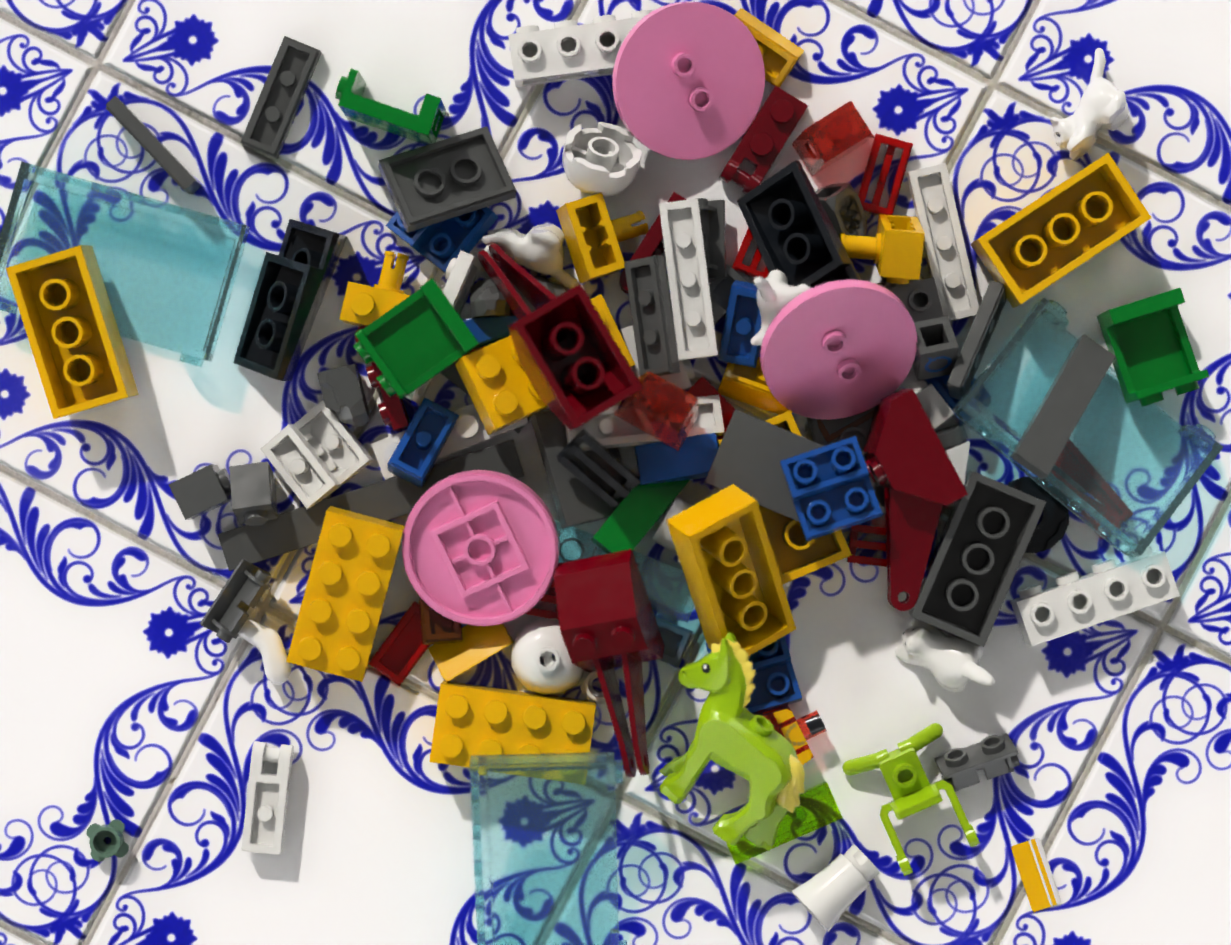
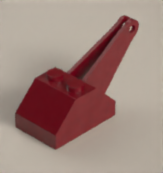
M496 243L489 246L491 256L485 250L477 253L482 267L496 284L518 319L509 325L508 328L523 370L541 400L570 431L580 427L643 388L581 283L556 297L508 256ZM512 284L536 308V310H534L533 312L530 311V309L527 307V305L522 300V298L517 293Z
M899 388L894 393L882 398L877 405L863 452L867 458L865 462L870 480L873 483L877 482L879 485L884 486L887 600L895 609L908 611L916 605L943 505L948 506L965 497L968 493L914 389ZM901 592H905L906 599L900 602L898 595Z
M629 549L558 563L553 577L559 625L571 662L587 672H597L619 744L626 776L628 778L635 777L636 764L640 775L649 774V759L646 742L642 662L663 659L665 645L633 551ZM623 666L631 736L614 669Z

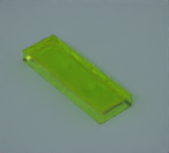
M826 781L806 789L805 793H799L800 806L796 807L793 813L788 811L782 819L775 843L771 849L842 819ZM744 835L735 845L726 843L735 864L768 851L764 848H758L745 838Z

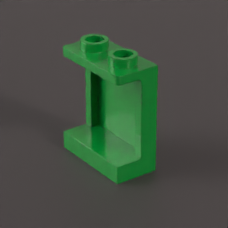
M351 68L348 77H341L335 99L340 100L338 106L348 119L425 145L437 141L447 112L441 98L426 93L419 115H415L362 97L366 82L358 70Z
M432 278L420 286L418 291L377 320L354 333L359 342L353 345L367 365L374 361L382 374L377 377V380L389 397L397 393L400 399H404L479 346V343Z
M1181 287L1107 310L1097 316L1107 349L1116 356L1112 363L1126 404L1139 400L1141 407L1164 400L1162 393L1175 389L1177 396L1199 389L1198 381L1209 377L1207 369L1200 371L1178 309L1179 305L1185 303Z

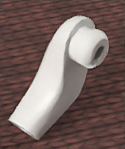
M247 619L238 632L239 637L251 643L260 651L267 679L274 684H283L291 674L290 663L286 662L287 654L280 635L270 627Z

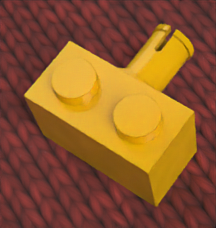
M602 192L566 203L556 210L579 283L581 284L624 269V259L618 242L646 235L649 231L647 223L634 227L631 226L646 219L641 210L611 220Z
M879 214L875 237L840 234V240L849 257L873 260L879 276L886 277V282L908 284L909 279L920 280L925 232L918 217Z
M385 251L379 282L374 284L373 287L348 281L339 319L344 323L356 326H368L411 296L404 294V291L401 290L409 256L398 253L395 268L393 269L396 254L392 251Z

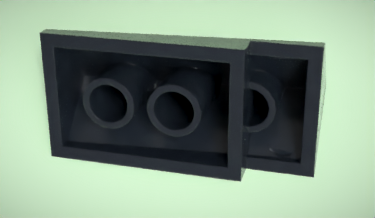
M793 161L737 200L769 273L773 270L782 271L787 277L789 286L806 284L814 288L833 281L861 280L800 161Z
M289 219L279 255L269 252L265 254L233 363L276 380H292L348 236Z

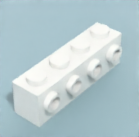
M654 10L636 11L631 13V18L616 20L615 15H602L593 18V23L577 25L576 20H565L556 22L554 28L539 30L537 25L516 28V33L508 34L515 86L523 87L613 75L615 60L624 39L642 18Z
M1151 546L1144 547L1128 553L1130 560L1116 564L1114 559L1106 560L1092 565L1093 572L1081 577L1075 571L1055 578L1057 585L1043 590L1041 584L1019 590L1020 597L1010 601L1025 644L1035 646L1180 596L1165 551L1153 552Z

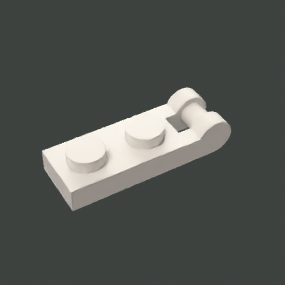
M254 741L241 851L274 855L282 853L290 773L294 754L293 745L281 744L280 748L268 747L266 742ZM265 762L278 763L277 774L263 773Z

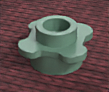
M114 819L110 824L101 826L94 823L88 827L86 834L90 838V855L95 861L101 862L105 858L114 855L122 858L128 853L129 845L124 841L123 836L125 825L121 820ZM105 837L111 838L110 844L105 843Z

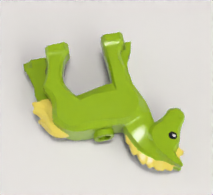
M729 632L726 638H722L720 644H711V653H708L696 662L685 665L678 674L679 682L684 687L701 689L710 693L700 711L695 738L691 742L688 751L682 756L675 757L659 770L660 773L667 776L660 785L659 790L672 802L680 804L688 796L711 760L749 780L750 797L748 803L734 813L723 814L712 829L715 835L729 845H735L744 835L745 838L758 848L770 851L775 843L782 819L788 811L793 813L795 808L800 806L799 793H805L804 769L793 745L774 730L772 723L767 718L761 715H754L745 708L750 702V695L755 689L752 681L756 671L752 669L753 662L748 661L749 654L745 649H741L735 635Z

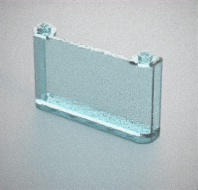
M21 161L0 234V310L16 314L18 308L6 271L7 267L79 245H91L94 249L120 336L181 353L179 361L202 367L204 360L212 362L250 227Z
M1042 298L1029 311L953 410L960 420L1114 548L1130 557L1141 556L1223 449V446L1214 440L1216 438L1215 434L1202 424L1182 426L1155 403L1141 407L1139 400L1126 404L1116 372L1110 366L1046 478L1040 479L1012 459L1010 456L1078 340L1066 329L1069 321L1066 318L1067 311L1054 300Z
M614 752L471 755L470 785L477 945H627V940H619L615 784H623V760H615Z

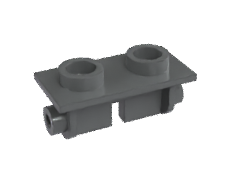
M698 198L708 279L726 278L725 200L708 201L706 198Z
M241 559L200 622V625L216 632V636L227 643H230L232 638L237 639L239 636L238 632L249 617V614L246 612L250 607L254 609L266 589L269 590L271 587L268 584L272 578L271 574Z
M1007 733L988 736L979 743L965 748L951 749L945 755L934 758L942 774L941 779L950 783L955 792L980 783L977 770L983 769L987 780L1009 772H1014L1013 767L1020 765L1017 757L1019 754L1018 750Z

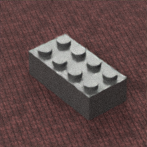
M969 470L964 484L968 495L955 502L923 577L917 603L908 613L911 617L984 647L1046 502Z

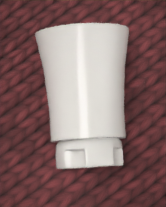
M852 845L844 855L840 853L824 869L791 892L815 920L829 932L844 911L870 886L869 882L880 872L857 846Z

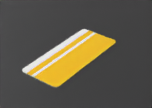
M1037 837L1012 846L1011 850L1032 911L1036 912L1060 904L1061 898L1041 839Z

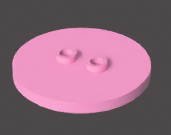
M686 1L672 3L646 15L632 28L624 39L618 51L613 69V96L618 114L625 127L645 147L674 159L694 160L706 158L734 144L754 121L762 102L765 87V69L762 54L749 29L730 12L702 2Z
M861 280L828 282L811 288L795 297L772 320L761 346L760 362L762 373L769 390L777 401L796 414L821 420L851 417L878 405L882 398L894 393L905 380L912 368L917 352L916 327L904 303L885 287Z
M470 470L456 473L430 487L411 510L402 537V557L405 571L420 598L442 616L471 626H494L507 623L530 611L549 589L560 556V542L556 523L543 500L530 487L518 479L489 470Z

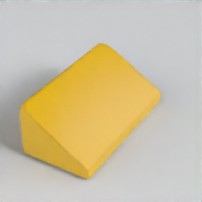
M740 8L734 16L749 29L759 46L764 62L765 80L773 86L780 88L804 53V50L746 10Z
M758 357L756 368L727 363L718 389L721 395L778 415L789 411V409L777 401L769 390L762 373L760 357Z
M504 623L494 626L466 625L462 628V642L434 644L428 650L447 683L514 643V640Z

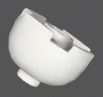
M598 122L597 128L582 129L580 124L576 125L567 134L562 153V164L568 180L575 188L588 195L602 192L603 197L621 193L633 182L639 167L642 149H638L635 146L630 132L617 125Z
M538 619L527 624L515 637L510 651L511 667L517 680L529 691L541 695H559L573 688L582 678L584 670L572 664L560 632L559 620Z

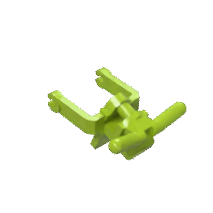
M933 723L907 740L897 743L898 749L888 753L887 749H884L877 753L848 760L842 766L843 772L849 776L878 768L881 769L894 800L881 806L880 818L897 854L896 859L904 876L913 873L888 813L893 810L897 820H900L943 801L939 792L941 789L946 791L970 847L980 844L972 824H969L953 786L943 779L930 784L916 753L942 736L943 727L938 723Z

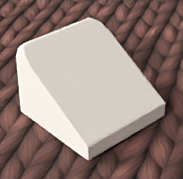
M928 384L916 393L934 429L954 415L952 409L932 384Z
M965 441L945 449L963 486L965 484L970 441Z

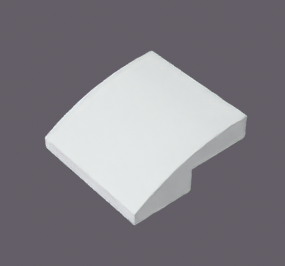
M324 400L319 402L295 424H288L260 448L306 509H310L374 461L349 427L339 420L336 412L325 407Z

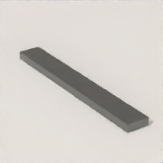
M514 440L502 442L435 464L422 488L397 476L322 500L310 509H306L303 506L278 514V519L268 520L267 523L260 526L244 525L219 533L217 535L229 571L235 570L241 559L254 564L318 543L326 510L330 506L388 521L409 514L417 501L430 487L456 473L470 470H489L500 472L516 479L524 477L525 474Z

